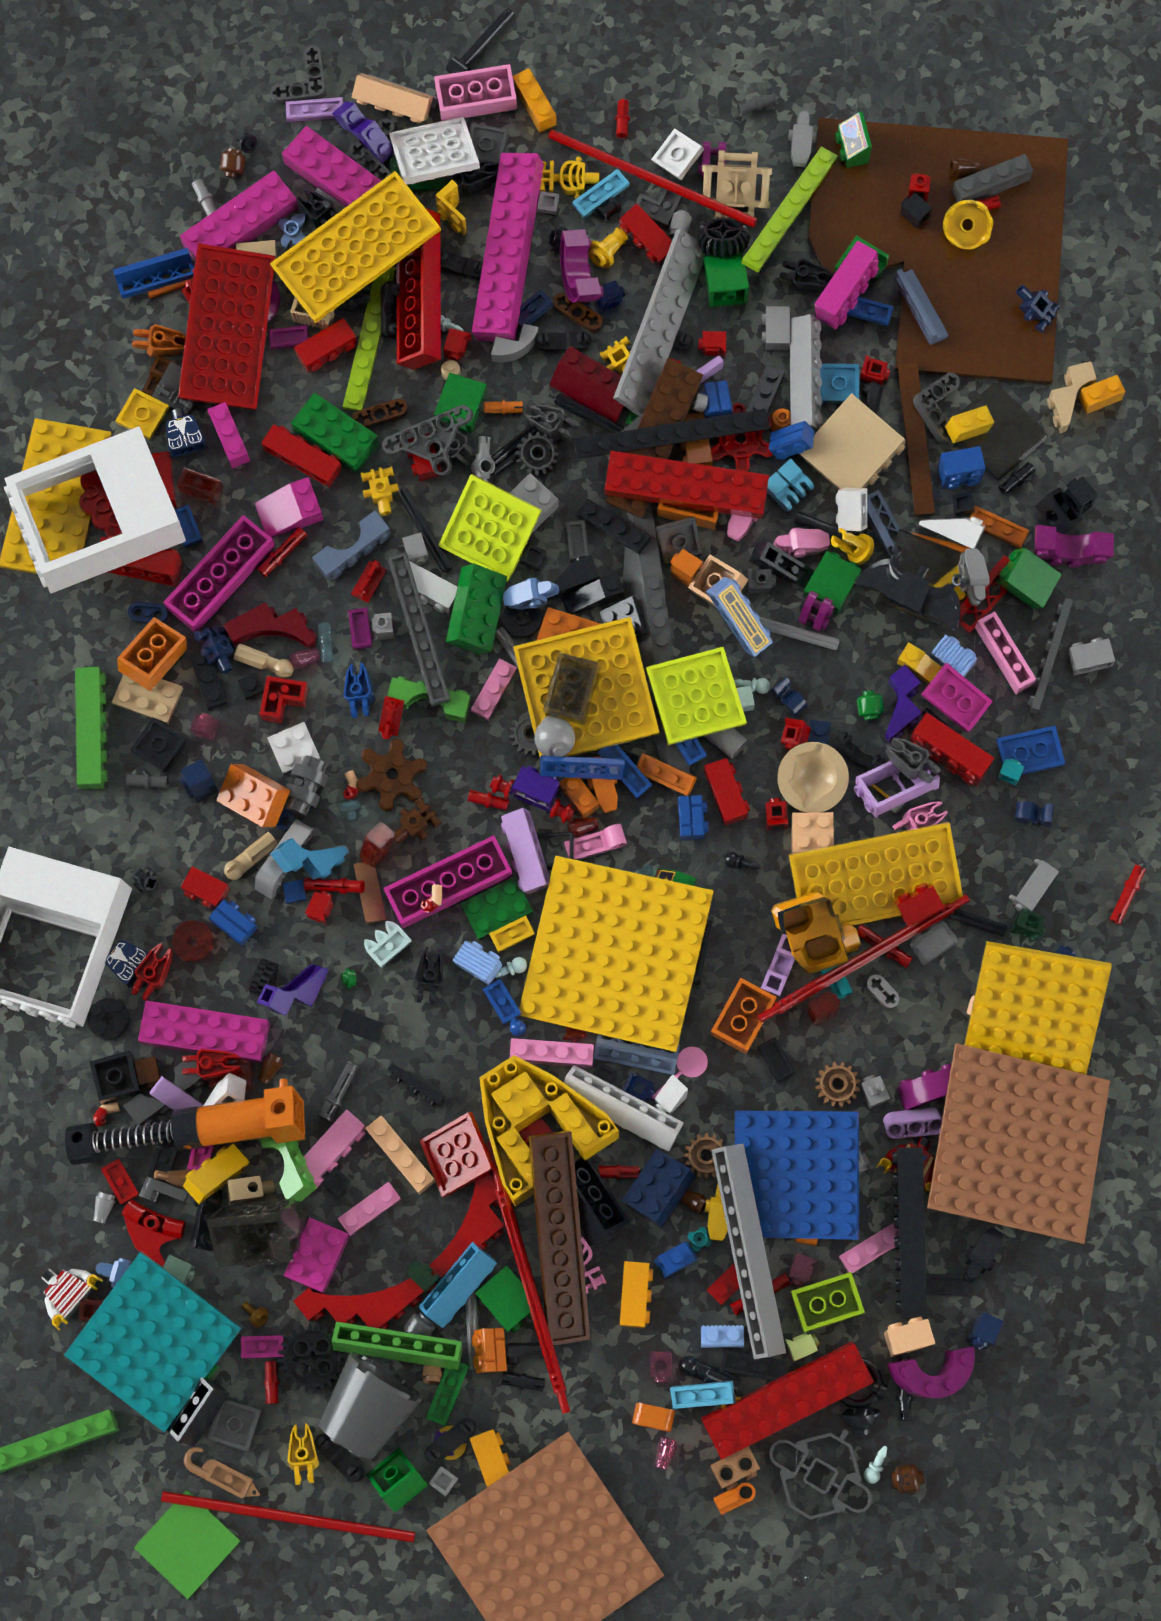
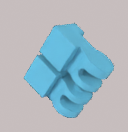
M790 459L777 473L775 472L769 478L766 494H769L784 511L788 512L792 509V505L788 500L796 505L799 502L796 494L801 498L806 496V492L802 487L810 492L814 489V485L802 473V470L796 463Z

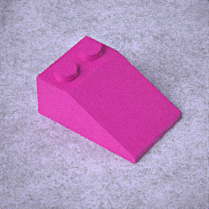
M309 477L290 483L255 503L264 531L271 538L297 530L298 527L302 528L323 520Z

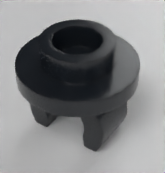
M246 132L241 140H236L244 153L252 152L257 146L256 137Z

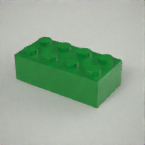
M313 393L291 422L295 433L311 444L320 447L327 455L332 454L336 456L343 466L355 474L379 445L378 436L316 393Z
M474 563L461 567L446 643L478 655L492 651L507 576Z

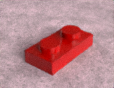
M119 1158L101 1168L120 1205H124L131 1199L139 1196L138 1190Z
M733 1263L706 1290L720 1305L739 1289L735 1264Z

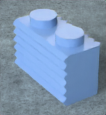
M945 635L931 652L930 658L940 666L948 663L965 678L976 664V654L969 648L964 649L959 645L960 642L955 637Z
M464 941L455 958H453L454 964L487 985H490L502 967V963L499 960L500 957L492 951L486 953L482 950L483 947L475 941L472 943Z
M703 1325L701 1327V1348L744 1347L743 1325L740 1327L738 1325H724L723 1327L721 1325H711L710 1327Z

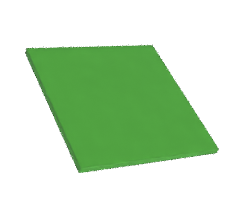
M186 1490L183 1493L185 1495L193 1496L188 1490ZM173 1504L134 1548L182 1595L189 1599L239 1544L240 1540L208 1509Z

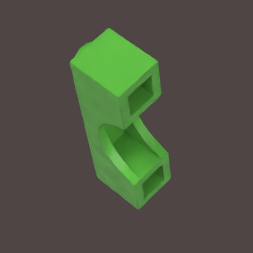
M392 677L387 696L404 700L403 709L407 710L417 700L429 699L423 681L415 683L409 681L406 677ZM448 690L451 701L440 704L444 709L446 719L466 723L471 696L463 690H456V692Z
M272 1137L259 1138L264 1149L278 1150L283 1156L284 1173L279 1185L287 1201L301 1202L317 1189L314 1177L306 1165V1159L301 1154L297 1141L276 1143Z

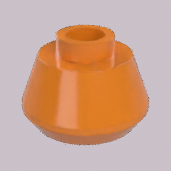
M777 409L769 416L772 422L770 427L772 431H777L791 425V412L787 409Z

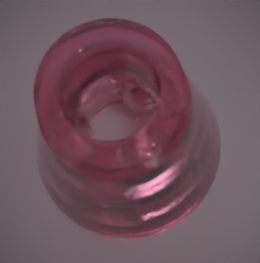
M317 648L293 651V654L289 655L294 670H301L321 659Z
M661 1436L660 1441L657 1442L655 1467L667 1470L678 1448L676 1440Z

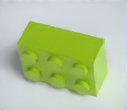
M852 1272L790 1292L803 1333L865 1313Z

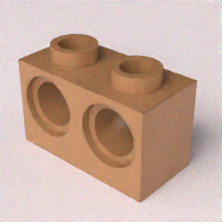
M749 1446L710 1465L721 1489L726 1487L727 1491L738 1486V1480L745 1477L747 1481L757 1476L756 1471L760 1469ZM742 1458H747L751 1461V1468L745 1471L740 1468L739 1462ZM723 1468H729L732 1471V1478L730 1480H723L721 1478L720 1472Z

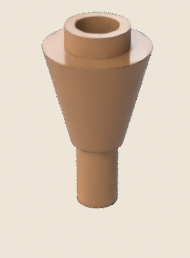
M155 1170L154 1178L166 1180L186 1190L183 1185L186 1181L185 1176L190 1170L168 1172Z

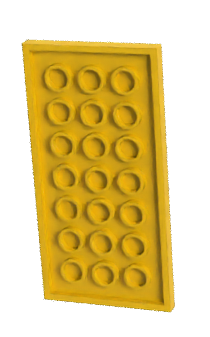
M394 171L271 262L270 265L312 320L317 323L441 231V228L397 172Z
M35 418L22 471L112 437V433L110 431ZM81 475L25 497L50 561L84 549L86 546L92 518L80 508V496L85 492L80 483ZM12 510L0 556V568L37 574Z
M949 822L788 855L796 898L815 891L822 893L826 898L830 899L834 914L839 915L841 925L847 923L857 925L901 916L894 903L898 900L897 897L907 892L910 894L916 891L915 888L923 883H927V885L931 883L934 886L943 905L947 902L950 904L963 896Z

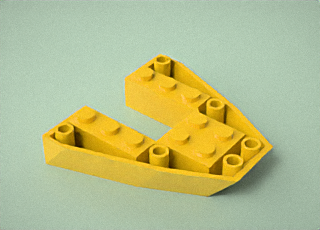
M515 1055L479 1077L486 1128L501 1182L515 1207L534 1195L530 1149L518 1132L539 1118L551 1112L563 1131H571L572 1143L584 1161L619 1139V1130L604 1111L555 1076Z

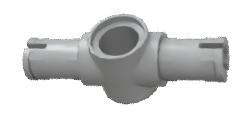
M479 436L478 454H476V458L471 464V470L475 476L488 482L490 474L495 469V463L490 455L491 437ZM482 462H483L484 465H485V470H484V471L481 469V463H482Z

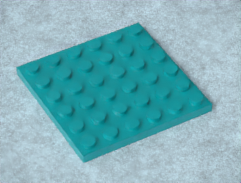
M140 1252L64 1356L160 1430L166 1432L192 1396L201 1377H207L242 1328L145 1253Z

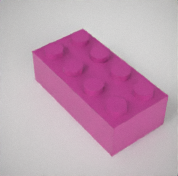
M857 240L815 302V313L818 320L835 330L839 324H844L847 319L846 314L850 309H854L858 302V296L866 291L869 285L868 281L871 277L874 278L879 271L877 251Z

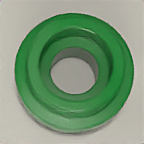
M345 968L344 973H341L342 985H346L347 989L356 986L354 969L349 970V968Z

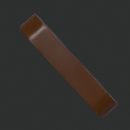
M557 293L553 297V308L561 315L591 333H597L602 329V317L580 302H571L565 293ZM565 300V305L561 304L558 306V301ZM574 309H581L583 314L580 317H575L572 315V311ZM597 320V325L590 326V321Z
M394 399L359 410L353 414L352 418L355 421H359L358 418L362 417L365 420L361 425L369 429L405 417L408 408L403 399ZM396 405L402 407L401 412L395 410ZM389 407H390V411H391V414H392V415H390V416H389V412H388V409H387V408H389ZM383 410L386 414L384 418L377 419L374 416L375 412ZM370 413H371V417H372V420H373V421H371V422H370V418H369V415H368V414H370Z

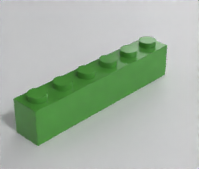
M100 667L75 668L77 786L80 789L104 788V782L108 780L107 770H104V762H107V751L104 750V743H107V733L103 731V724L107 722L106 712L103 711V704H106V693L103 692V685H106V675L102 673Z
M336 1322L332 1338L334 1351L356 1352L359 1355L459 1370L462 1354V1341Z
M108 1409L1 1447L0 1473L119 1431L113 1410Z

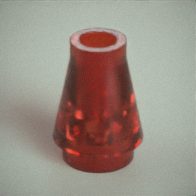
M596 817L572 818L571 821L567 822L568 832H572L574 837L578 838L592 830L598 829V821Z

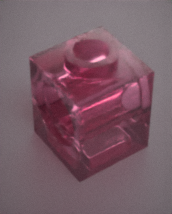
M650 1351V1378H654L656 1383H667V1379H671L672 1352ZM662 1361L667 1365V1370L664 1373H658L655 1370L654 1366L657 1362Z

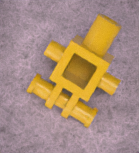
M627 336L619 342L616 340L613 347L609 345L607 350L599 353L604 361L607 358L611 360L612 363L606 367L612 371L617 370L621 376L631 350L628 351L626 348L627 345L631 344Z
M392 466L385 469L379 467V471L370 469L371 472H362V482L369 480L370 489L363 490L364 498L372 497L374 505L378 504L381 516L391 514L390 502L393 501L392 492L399 491L398 483L389 484L388 476H394Z

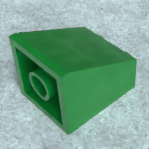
M738 253V256L731 255V258L728 256L724 258L718 256L715 258L714 255L704 257L703 267L709 308L748 303L749 284L745 265L741 263L743 253Z

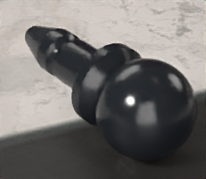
M729 852L724 857V863L729 868L761 869V865L746 860L743 855L739 856L735 852Z

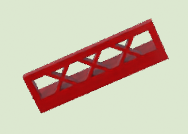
M1005 555L988 573L990 582L985 587L986 597L984 599L987 600L988 607L985 610H977L976 606L970 604L968 597L960 605L961 616L959 625L970 634L975 629L977 621L984 618L1008 591L1000 585V593L989 596L990 586L999 585L995 581L998 577L1000 579V572L1010 561ZM974 614L975 622L971 626L962 620L965 615Z

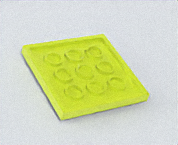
M471 474L438 546L472 564H477L507 576L506 581L508 582L512 577L542 509Z
M724 647L646 667V673L668 745L746 725L747 721Z

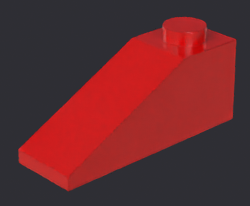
M169 451L151 453L173 508H176L177 502Z

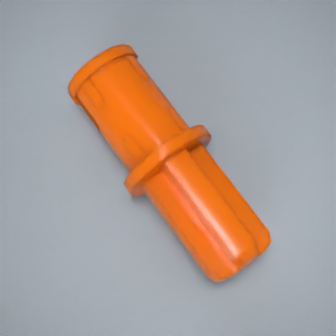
M505 399L503 401L484 402V413H503V415L505 413L523 414V408H514L515 406H523V402L505 401Z

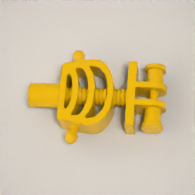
M580 156L576 157V161L568 160L564 162L560 169V174H554V161H550V170H546L547 162L543 161L544 167L540 191L546 192L545 185H549V193H553L554 182H560L563 193L575 195V199H577L580 194L585 193V184L599 183V173L585 172V163L581 162L582 158ZM569 169V174H564ZM564 182H569V187H567L564 184Z

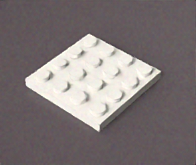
M464 116L389 133L398 167L406 185L480 168Z

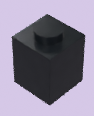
M914 193L911 197L907 196L902 201L900 214L915 228H918L930 217L932 207Z

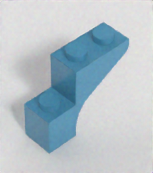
M291 838L282 842L270 855L284 873L291 870L296 872L303 866L314 880L319 877L322 879L327 877L332 872L330 869L334 865L335 867L340 865L345 860L344 856L349 851L344 846L309 851L302 848Z

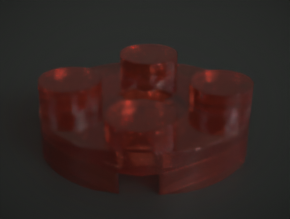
M188 920L176 928L172 938V946L179 957L187 962H195L204 959L213 950L214 938L206 924L195 920ZM190 936H193L194 938L198 937V941L196 942L197 944L195 946H193L192 944L188 945L187 942L190 941Z

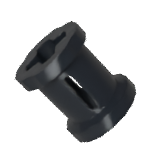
M610 197L609 201L602 207H598L596 211L603 221L608 222L610 217L616 212L622 211V207L614 197Z

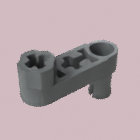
M146 1177L139 1197L155 1203L159 1194H163L198 1207V1203L187 1190H182L150 1177Z

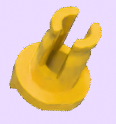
M616 227L615 231L609 234L603 241H591L588 257L596 266L610 268L614 264V253L618 251L622 244L626 243L625 240H628V236L622 229Z
M840 528L838 531L842 533L843 540L832 536V545L847 553L849 561L855 562L858 565L864 564L873 554L874 540L867 534L856 536Z

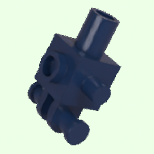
M1021 285L1016 290V294L1023 300L1019 308L1025 313L1024 319L1026 321L1038 319L1040 322L1035 326V329L1043 333L1045 327L1051 324V319L1055 318V313L1059 310L1060 306L1047 298L1049 293L1046 290L1031 292L1025 285Z
M216 627L205 628L201 632L196 631L194 633L195 640L201 641L203 639L205 642L201 646V655L206 657L208 664L217 663L222 674L231 672L233 667L228 658L234 652V645L229 642L225 628L220 627L217 629Z

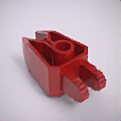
M161 943L150 950L135 970L138 979L131 990V994L136 996L143 983L148 985L142 997L145 1001H148L154 989L163 987L171 966L173 956L171 948L167 950L163 958L158 959L164 947Z
M200 1049L197 1055L182 1056L183 1062H197V1068L182 1069V1074H198L204 1080L223 1077L228 1073L234 1074L240 1071L241 1067L226 1066L225 1064L230 1060H239L241 1057L227 1051Z

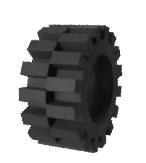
M262 958L252 977L249 993L260 996L265 984L274 985L279 964Z

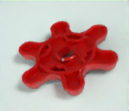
M735 403L732 406L733 414L746 411L745 406L741 403ZM768 416L769 426L771 427V418ZM765 430L719 437L718 444L710 448L712 460L717 461L724 456L733 457L736 463V470L746 472L750 469L749 459L752 455L760 454L767 458L773 454L769 450V443L762 439V433ZM743 435L746 440L740 444L735 440V437Z

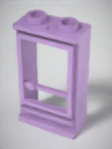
M889 761L857 776L854 791L858 797L863 799L866 810L869 813L872 812L874 817L877 818L878 815L933 789H938L939 775L932 777L933 781L931 783H927L919 777L911 779L915 786L905 789L899 780V776L896 775L900 770ZM926 768L923 769L924 771H926L928 774L931 775V771H929V770L926 769ZM893 776V780L898 783L902 792L878 803L867 787Z

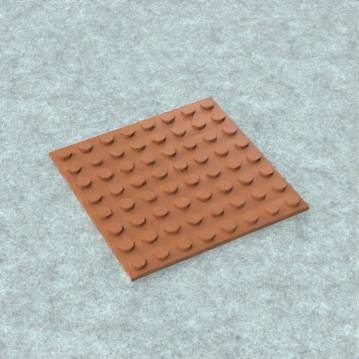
M956 1043L927 1208L1084 1244L1110 1080Z
M568 1431L426 1530L486 1621H601L664 1576Z

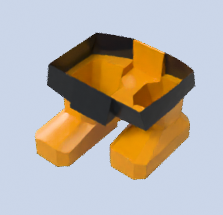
M818 891L775 904L771 909L776 928L781 930L782 934L787 935L792 956L808 975L849 962L847 953L857 951L861 945L856 928L848 923L841 925L839 915L834 914L830 899Z

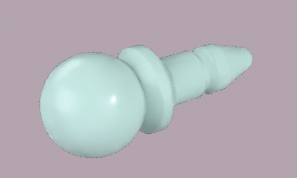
M441 315L442 331L446 332L450 328L464 331L459 325L451 323L449 318Z
M753 678L752 681L734 680L737 687L751 685L752 692L756 690L760 694H765L770 690V682L766 678H759L758 680Z
M522 957L514 958L512 962H507V966L500 968L494 978H499L509 973L512 976L515 973H523L527 969L526 960Z
M883 1446L878 1451L874 1462H870L869 1467L865 1469L864 1479L866 1482L874 1484L879 1481L881 1477L880 1472L883 1471L881 1465L887 1454V1446Z

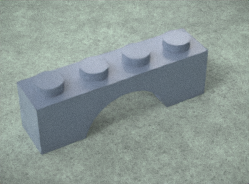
M373 511L359 522L361 534L358 541L352 547L337 550L326 546L312 557L314 565L327 581L338 578L345 568L354 566L361 556L370 554L374 549L373 547L379 543L383 544L389 539V535H391L390 528L376 511Z

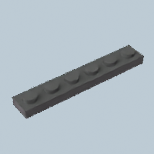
M1065 598L1063 604L1059 603L1056 614L1059 615L1057 622L1053 621L1050 632L1054 634L1052 640L1048 639L1044 651L1048 653L1046 658L1042 657L1039 666L1042 673L1040 677L1036 676L1033 687L1037 689L1035 695L1031 694L1027 705L1031 707L1030 714L1037 715L1040 710L1073 603L1072 599Z

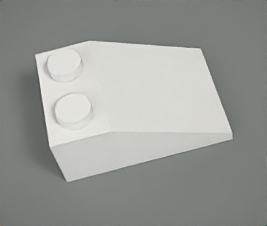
M974 516L971 519H924L919 523L923 527L972 549L976 548L986 527L982 524L983 520Z

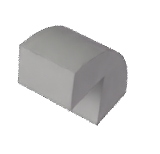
M523 324L519 341L496 337L491 353L492 362H510L526 355L535 345V340L539 335V327Z

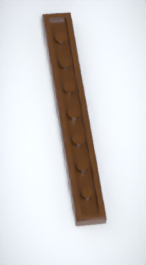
M899 363L897 368L914 517L934 515L925 423L913 404L914 396L921 392L918 363Z

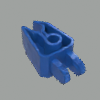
M363 662L360 663V673L356 675V668L353 664L349 666L346 672L343 696L350 705L352 718H357V707L363 706L364 716H370V705L376 700L370 675Z

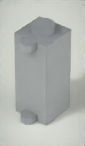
M1039 859L1034 860V864L1038 867L1017 897L1012 894L1009 896V899L1016 905L1015 908L1023 914L1027 913L1030 915L1059 873L1058 870Z

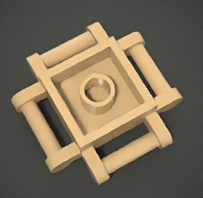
M719 150L718 165H702V171L704 172L703 195L710 198L712 172H718L716 198L711 199L730 207H748V212L743 213L754 217V207L770 208V201L768 200L772 168L757 167L758 152H752V154L725 153L724 150ZM724 160L751 162V165L724 164ZM756 174H762L761 200H755ZM715 211V219L716 217L723 218L725 216Z

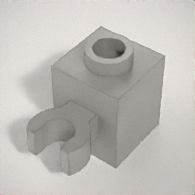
M870 1075L863 1079L860 1088L869 1109L890 1100L881 1076L875 1077Z

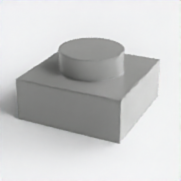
M540 191L537 212L556 215L559 194Z
M441 1466L429 1482V1485L444 1496H447L458 1481V1478Z

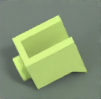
M803 1333L794 1337L792 1341L784 1339L794 1362L818 1351L817 1346H819V1342L815 1334L807 1335V1333Z

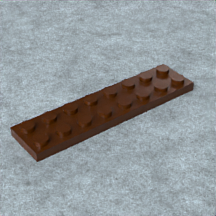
M667 358L637 429L684 422L704 374ZM674 444L628 451L626 453L668 459ZM609 495L605 503L640 519L643 517L649 503L648 501Z

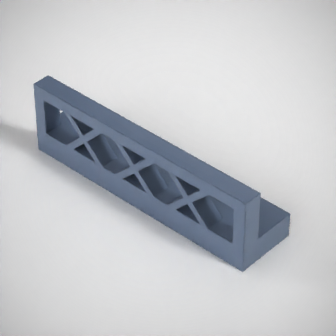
M902 268L897 270L894 281L928 343L932 345L947 338L948 333L914 271L911 269L904 273Z
M877 490L867 495V520L888 559H891L887 552L888 547L892 546V553L895 554L897 546H900L901 549L906 550L909 556L904 559L900 555L897 556L899 560L898 566L914 560L915 556L880 491ZM878 498L880 502L879 509L874 508L870 501L871 499ZM879 514L889 518L888 526L883 525ZM888 531L897 533L899 537L897 543L892 541Z
M598 1034L593 1059L671 1075L675 1074L680 1044H678L677 1052L669 1053L661 1048H645L643 1044L632 1042L633 1044H626L623 1042L626 1040L611 1037L612 1040L602 1039V1036L605 1035Z

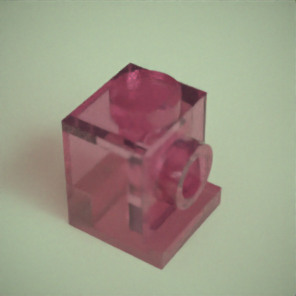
M206 713L201 715L195 714L191 731L195 736L213 740L219 721Z

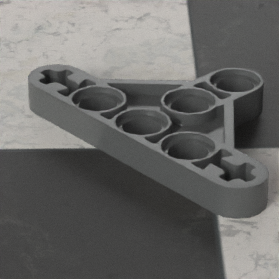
M465 405L455 407L386 437L382 443V448L390 455L408 451L430 461L436 474L446 476L452 469L448 453L458 428L471 422L473 411ZM461 410L468 412L465 420L459 417L456 419L458 423L455 424V419L452 416L453 413L457 417L462 414ZM444 417H449L451 420V424L447 428L441 426V420ZM429 424L432 426L433 431L430 435L426 436L423 434V427ZM409 432L415 435L412 443H406L405 435ZM401 440L404 445L402 447L401 444H397L394 446V450L387 448L390 445V441L396 443ZM433 443L440 445V451L437 454H432L430 451V446ZM441 461L447 463V469L444 472H439L437 469V465Z

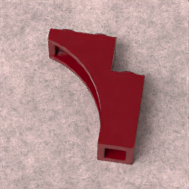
M265 602L223 624L235 647L239 643L241 644L262 636L286 637L301 643L309 650L317 647L315 632L313 629L309 630L306 623H308V620L303 612H298L297 608L278 617L272 606L269 608Z

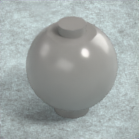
M547 716L535 731V745L544 756L563 757L574 746V730L564 719Z

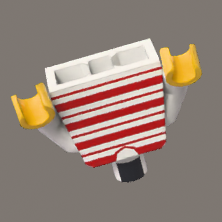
M48 1269L43 1274L42 1279L49 1285L44 1291L46 1295L44 1301L48 1315L52 1319V1325L59 1331L61 1330L59 1328L60 1323L64 1322L67 1325L68 1321L66 1319L69 1320L94 1289H98L95 1287V1283L98 1280L101 1282L103 1280L86 1270H62L57 1275L51 1269Z

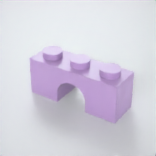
M785 934L780 939L772 963L761 986V989L776 996L777 1000L781 996L795 961L791 954L792 951L787 935Z

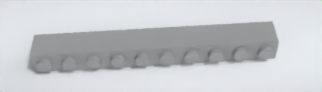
M744 1144L713 1149L711 1151L754 1359L784 1354L786 1353Z

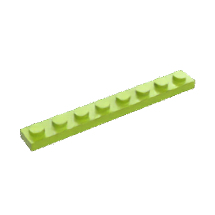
M822 146L743 257L742 264L757 273L760 271L836 162L838 155Z
M391 267L373 280L370 302L367 304L342 406L343 410L357 412L364 408L382 333L380 289L387 281L394 283L397 272L396 267Z

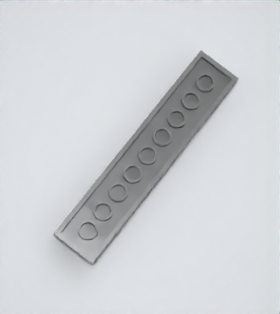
M677 229L613 397L638 416L644 412L666 359L669 357L701 271L703 259L707 254L702 252L698 241L683 229Z

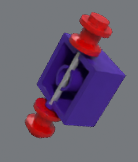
M522 766L516 780L511 779L507 782L503 780V775L501 774L498 777H493L490 788H493L492 793L495 794L500 791L504 793V798L506 799L510 794H513V798L549 812L550 818L555 816L561 817V822L564 824L567 820L570 821L575 811L572 809V804L564 806L561 805L560 799H557L560 793V784L556 777L540 776L539 771L531 766L527 768Z

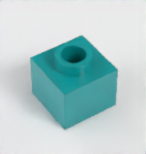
M1005 759L997 778L1016 786L1024 766L1018 760Z

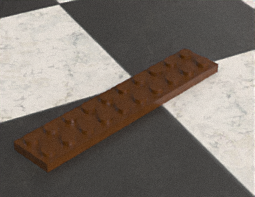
M568 1130L529 1136L545 1319L553 1346L590 1340L572 1132Z

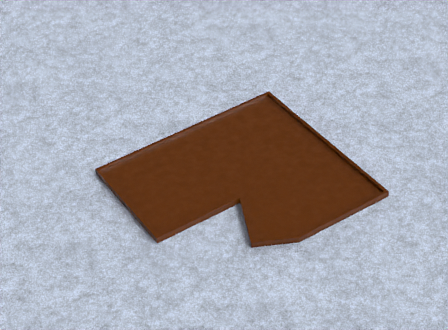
M819 118L816 153L822 146L838 155L836 162L813 193L811 200L808 240L820 266L827 268L834 274L835 265L857 235L889 255L888 264L885 269L903 264L904 273L911 269L914 271L948 333L947 338L930 345L901 293L895 371H898L897 365L899 363L917 362L918 372L924 374L945 375L952 372L959 377L1052 384L1057 311L1055 318L1051 319V324L1045 327L1044 332L1037 331L1035 326L1040 321L1038 319L1031 321L1024 319L1025 313L1019 308L1023 300L1016 294V290L1021 285H1025L1031 292L1046 290L1049 293L1047 298L1051 302L1058 304L1069 138L865 121L872 145L869 163L846 168L845 161L842 162L840 158L841 146L836 143L835 139L838 125L845 120ZM1026 154L1033 168L1031 180L987 197L990 198L998 195L1000 198L998 201L1001 202V207L988 210L993 219L989 240L975 249H961L952 245L944 234L943 220L948 209L957 203L952 193L954 182L970 175L959 177L950 175L949 166L951 159L957 157L979 162L980 172ZM914 173L931 177L929 195L926 202L932 207L931 215L918 228H915L900 214L901 203L908 196L911 174L914 175ZM913 191V194L916 193L923 199L924 192ZM970 219L963 221V229L968 231L972 228V221Z

